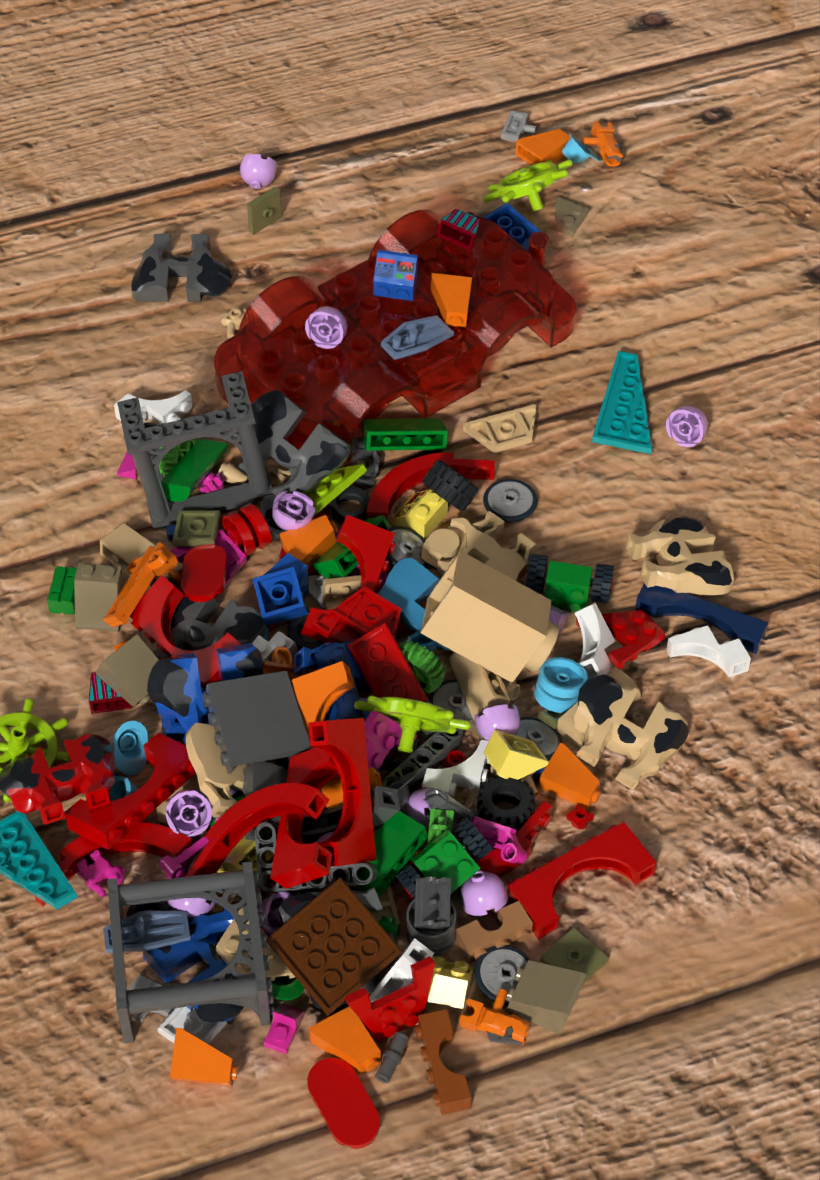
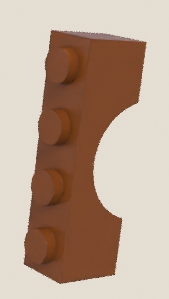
M447 1009L418 1015V1025H415L417 1040L422 1039L423 1047H420L423 1062H428L429 1069H426L428 1082L433 1084L435 1091L432 1092L435 1107H440L441 1115L470 1109L471 1095L465 1075L456 1074L448 1070L439 1057L442 1050L452 1042L453 1030Z

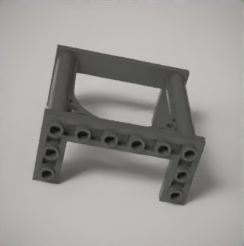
M242 371L221 376L229 405L228 408L145 428L138 397L117 402L127 451L133 457L146 496L153 529L176 523L179 511L217 510L222 512L244 506L248 503L261 502L265 496L274 495L271 492L272 486L267 466L264 467L254 428L255 419ZM215 437L227 440L239 449L249 483L190 497L182 502L169 503L166 499L161 483L163 475L160 472L158 473L162 458L172 448L191 439Z
M252 862L242 863L243 870L118 885L117 878L107 879L116 1003L124 1043L134 1042L131 1014L204 1004L225 1003L243 1006L258 1015L261 1026L271 1025L270 1015H273L274 1011L271 977L265 976V970H270L268 955L263 956L262 949L267 948L266 935L260 934V927H264L263 912L258 913L259 906H262L258 870L253 871ZM223 891H225L223 897H218L216 895V893L223 894ZM235 893L242 897V900L235 905L228 903L230 896ZM184 898H202L221 905L232 915L239 930V944L233 959L222 971L201 981L127 990L122 932L124 912L122 906ZM243 908L244 915H239L237 911ZM245 930L249 932L246 935L242 934ZM248 950L250 958L242 956L243 951ZM238 963H245L250 966L251 972L249 974H241L236 970L235 966ZM227 974H232L235 979H232V977L225 979Z

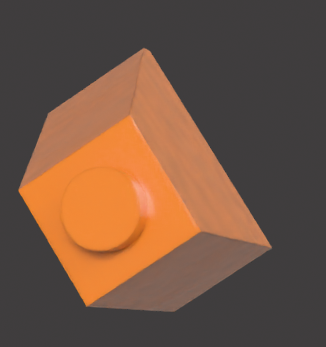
M556 129L516 140L515 155L530 165L548 160L556 163L565 156L562 150L571 137L561 129Z
M432 273L431 292L446 325L466 327L472 277Z
M323 515L311 520L301 528L280 533L279 536L285 553L291 554L306 564L309 569L315 561L336 543L335 533H338L334 522H329L327 516Z
M560 742L540 776L539 788L575 805H583L586 810L590 809L592 803L596 804L601 795V791H599L600 781L565 744Z
M350 1006L308 1028L309 1040L312 1044L332 1057L348 1062L358 1074L372 1071L381 1063V1051Z
M176 1028L170 1079L174 1081L232 1086V1080L236 1081L238 1075V1066L234 1065L235 1061L184 1029Z

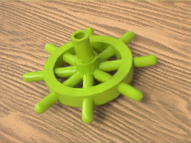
M548 160L517 170L504 177L499 183L490 185L489 191L492 193L485 195L483 200L487 203L500 197L503 202L507 203L511 199L528 196L532 211L540 210L544 205L538 192L554 183L557 179L567 177L568 171L564 169L571 167L573 162L572 160H566L556 165L552 160Z
M369 696L367 702L358 700L354 703V707L358 710L380 712L400 724L399 727L402 729L398 750L412 753L417 731L454 734L456 728L468 730L471 727L469 721L453 718L454 713L451 710H445L436 705L413 699Z
M31 698L25 700L22 713H10L0 716V734L7 742H0V751L5 752L0 755V766L9 760L13 762L16 759L32 755L38 749L32 746L44 739L48 750H42L49 768H53L56 760L69 762L67 753L57 751V739L54 734L66 727L68 720L62 718L49 726L44 720L31 714L34 704ZM28 728L38 732L32 737L26 738ZM3 794V800L10 802L11 798Z

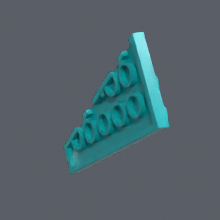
M618 351L592 436V442L652 454L637 354Z
M16 811L0 820V874L56 910L77 899L78 896L26 815Z

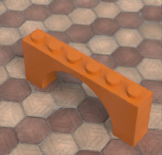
M343 661L292 679L294 686L292 689L299 704V710L309 741L308 722L324 721L331 705L345 692L355 688L350 668ZM373 767L368 768L370 791L376 786L383 787L380 773ZM339 774L321 788L323 794L330 799L325 806L328 809L343 805V788Z

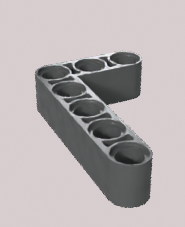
M456 728L454 734L422 731L430 738L383 780V787L389 786L410 772H416L415 777L407 783L408 792L413 791L424 780L427 768L437 769L451 751L459 749L463 729Z
M265 822L259 824L255 829L259 885L266 892L328 888L338 880L337 871L339 868L346 872L344 882L347 886L365 885L373 882L377 877V867L371 862H363L343 866H330L329 875L323 876L321 883L311 880L285 889L278 883L272 887L267 879L271 874L273 862H268L265 855L268 850L273 853L275 852L279 825L275 822ZM266 826L270 827L273 832L270 839H267L263 833ZM362 867H366L370 871V876L367 880L363 879L360 875Z

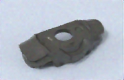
M355 437L351 443L352 466L357 465V461L360 460L368 463V466L365 467L367 471L356 480V484L362 488H368L374 485L381 460L376 451H366L362 437Z
M439 789L425 792L423 800L431 809L454 810L453 820L458 823L465 817L473 821L474 817H478L480 811L472 810L469 812L449 801L448 796Z

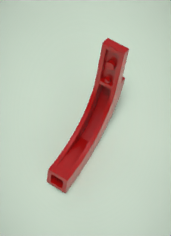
M454 452L423 455L404 462L386 474L375 487L368 502L367 519L384 515L388 521L396 501L409 489L423 483L422 479L436 460H442L467 479L494 480L495 461L454 459Z
M301 783L276 784L246 796L229 808L204 836L209 842L185 877L216 873L235 845L253 828L271 818L285 814H303L317 820L330 799L317 788Z
M545 801L542 802L515 834L522 849L527 852V858L532 854V843L537 839L540 829L542 827L546 828L552 819L551 805ZM422 846L415 855H417L425 847ZM498 848L492 850L479 862L474 856H471L480 867L479 871L494 873L499 878L522 864L504 861L501 857V849ZM410 860L408 864H411V866L422 878V872L413 863V861Z
M140 822L109 850L83 836L78 837L59 852L61 863L57 864L69 881L77 873V863L84 858L87 861V865L93 862L90 854L97 849L103 857L114 853L135 851L154 854L162 858L167 855L174 858L192 846V839L183 833L177 834L171 828L163 825ZM35 896L37 903H39L42 906L46 904L44 901Z

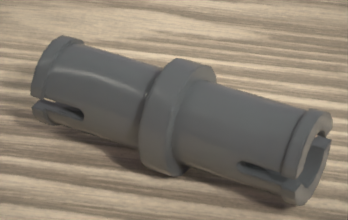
M395 1032L388 1050H385L382 1055L384 1059L375 1075L376 1079L383 1083L390 1082L396 1066L402 1061L401 1055L409 1041L408 1036L401 1032Z

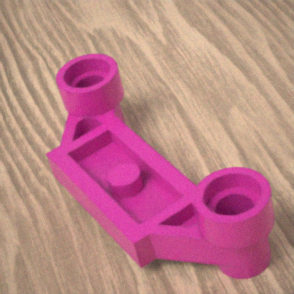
M474 817V820L471 821L472 824L483 834L490 846L501 849V857L504 861L509 863H523L526 861L527 852L522 849L515 835L516 829L483 818ZM452 830V834L454 835V837L458 840L459 843H462Z
M205 835L191 847L185 849L179 856L171 858L167 855L160 860L159 866L165 871V876L168 879L184 877L188 873L190 863L209 842L204 837Z

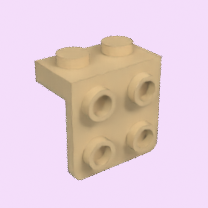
M361 575L323 580L322 602L326 610L335 609L345 599L357 592L360 588Z

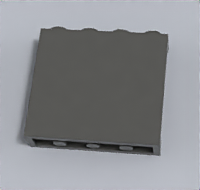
M287 671L207 684L206 691L202 694L203 704L209 709V724L214 726L215 744L220 746L221 764L226 766L228 774H232L233 766L294 756L312 749Z

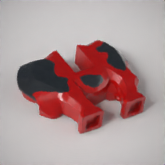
M86 733L75 740H63L69 762L53 768H49L42 748H38L32 755L16 759L3 768L0 773V790L11 798L15 811L24 814L34 810L40 811L44 825L66 818L61 802L70 800L81 793L85 794L89 810L110 804L108 794L115 783L113 776L115 755L111 743L100 735Z

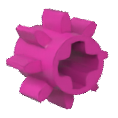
M211 471L203 479L199 489L203 494L224 489L225 487L222 484L225 479L220 473L213 474Z

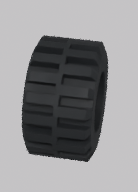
M436 460L422 479L425 486L459 510H465L479 491L474 483L442 460Z
M497 775L496 779L494 777L489 778L488 783L484 782L482 789H479L477 811H480L478 817L516 829L517 833L534 813L535 795H533L532 787L529 788V783L526 781L522 782L521 778L518 780L510 777L504 779ZM499 802H510L517 807L511 810H503L495 805Z

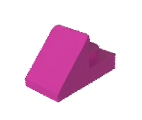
M285 1003L279 1005L273 1011V1023L264 1040V1046L287 1054L305 1015V1010Z

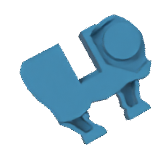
M403 558L393 567L386 579L385 585L377 594L401 608L400 617L407 628L415 632V634L408 637V640L404 641H412L414 644L418 642L420 646H426V649L429 651L438 648L451 650L420 633L425 609L420 604L428 598L439 579L415 559Z

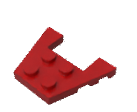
M364 586L345 599L341 605L328 611L321 619L314 621L311 628L328 638L339 622L346 624L362 635L387 623L395 637L401 608Z
M644 610L602 614L611 634L623 646L609 652V660L618 670L625 667V662L628 660L633 661L638 658V654L643 650L647 652L665 639V632ZM576 617V625L580 628L578 619Z
M430 956L410 965L413 983L370 1003L369 994L365 988L344 997L350 1008L378 1041L393 1036L395 1032H400L418 1023V1015L424 1014L435 962Z

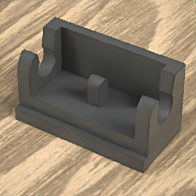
M435 877L416 879L414 927L426 929L450 927V878L435 879Z

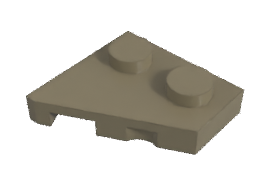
M556 197V231L573 237L588 216L589 208Z

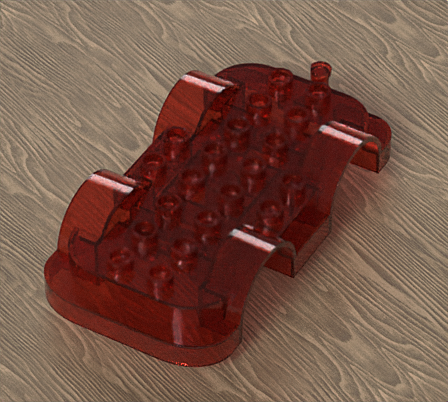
M417 210L404 215L391 224L375 243L368 260L336 275L319 286L307 277L292 276L277 281L260 293L245 312L238 334L224 341L215 353L214 370L216 386L220 395L228 404L221 376L242 371L251 405L258 397L274 390L283 392L293 403L298 404L307 411L287 441L300 450L317 425L324 424L350 444V455L344 462L346 464L352 460V439L355 431L361 428L362 419H376L384 411L388 403L401 396L424 418L433 415L481 388L482 369L486 358L502 349L510 341L514 333L528 326L550 347L567 339L575 327L576 303L573 297L554 281L551 273L545 268L546 248L549 245L547 234L543 232L532 233L529 238V248L526 251L499 225L487 218L475 216L481 221L472 248L469 251L436 236L442 219L437 213L431 210ZM378 250L418 255V285L413 301L374 296L373 280ZM432 273L472 277L466 327L447 325L454 332V336L424 352L396 360L381 347V341L404 322L436 315L444 322L431 292ZM326 306L341 311L347 322L345 337L336 347L329 349L315 345L316 342L312 338H308L305 330L306 321L311 313L320 307Z

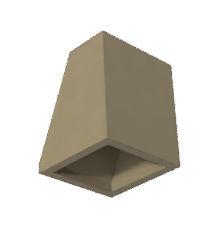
M78 563L74 579L76 629L119 632L120 626L112 628L103 618L124 587L122 567Z
M135 635L103 660L96 671V675L133 707L139 703L143 706L151 699L147 692V683L152 667L159 659L142 639Z
M528 960L525 968L520 966L515 980L518 981L517 987L511 986L506 1000L509 1001L507 1011L560 1035L587 974Z

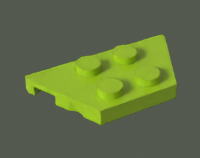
M364 464L338 468L334 473L322 479L313 490L303 492L313 501V507L315 508L314 516L367 471Z

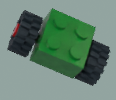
M530 555L526 587L539 594H543L546 578L545 597L551 600V605L562 610L577 612L588 606L590 587L592 586L591 601L609 603L614 566L597 563L595 577L592 578L593 567L550 561L547 571L548 556Z
M467 817L452 828L462 843H459L447 829L411 859L422 872V878H450L451 893L480 870V867L467 853V849L478 862L493 850L483 834ZM408 864L395 876L411 898L415 899L416 879H421V877L411 864Z

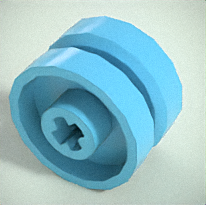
M563 657L547 659L539 671L534 690L535 699L542 707L550 711L566 713L578 702L579 689L588 679L586 670L579 663Z

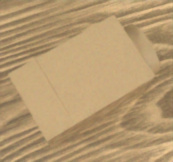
M460 551L427 598L420 633L513 683L523 668L535 672L542 666L556 642L559 626L549 621L550 599Z

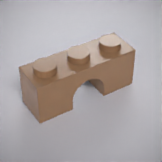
M520 901L498 910L497 922L500 928L495 931L483 929L478 920L456 929L455 941L468 963L477 961L479 956L487 953L486 950L493 946L497 948L509 946L517 941L522 942L532 935L533 923Z

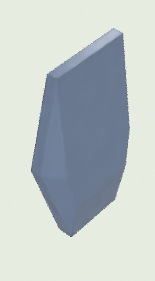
M437 315L404 322L381 341V347L396 360L424 352L454 336V332Z
M140 911L122 920L124 953L150 951L191 940L187 911ZM111 925L103 928L106 953H113Z

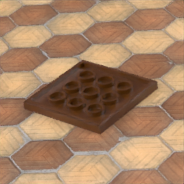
M341 877L266 939L269 946L327 1016L346 1001L345 996L361 989L403 953Z

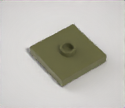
M273 187L247 203L248 225L251 234H256L282 217L280 189L278 187Z
M179 511L173 536V545H216L221 519L220 511Z
M572 928L541 956L540 961L543 964L587 974L583 982L584 984L608 962L609 958L579 931Z

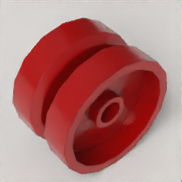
M252 503L240 507L238 513L231 512L223 516L222 524L225 534L238 546L246 557L253 554L256 548L262 549L271 544V533L266 520Z

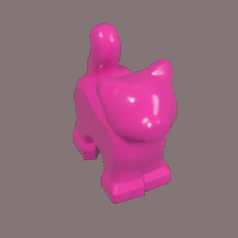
M97 849L90 854L93 864L88 866L84 858L77 863L76 872L84 880L88 888L98 893L100 897H104L106 891L101 884L106 879L117 878L118 885H120L124 880L126 870L122 866H113L108 860L103 858V855Z

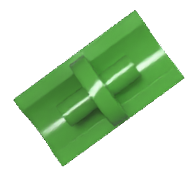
M430 810L427 845L447 829L452 833L454 810Z

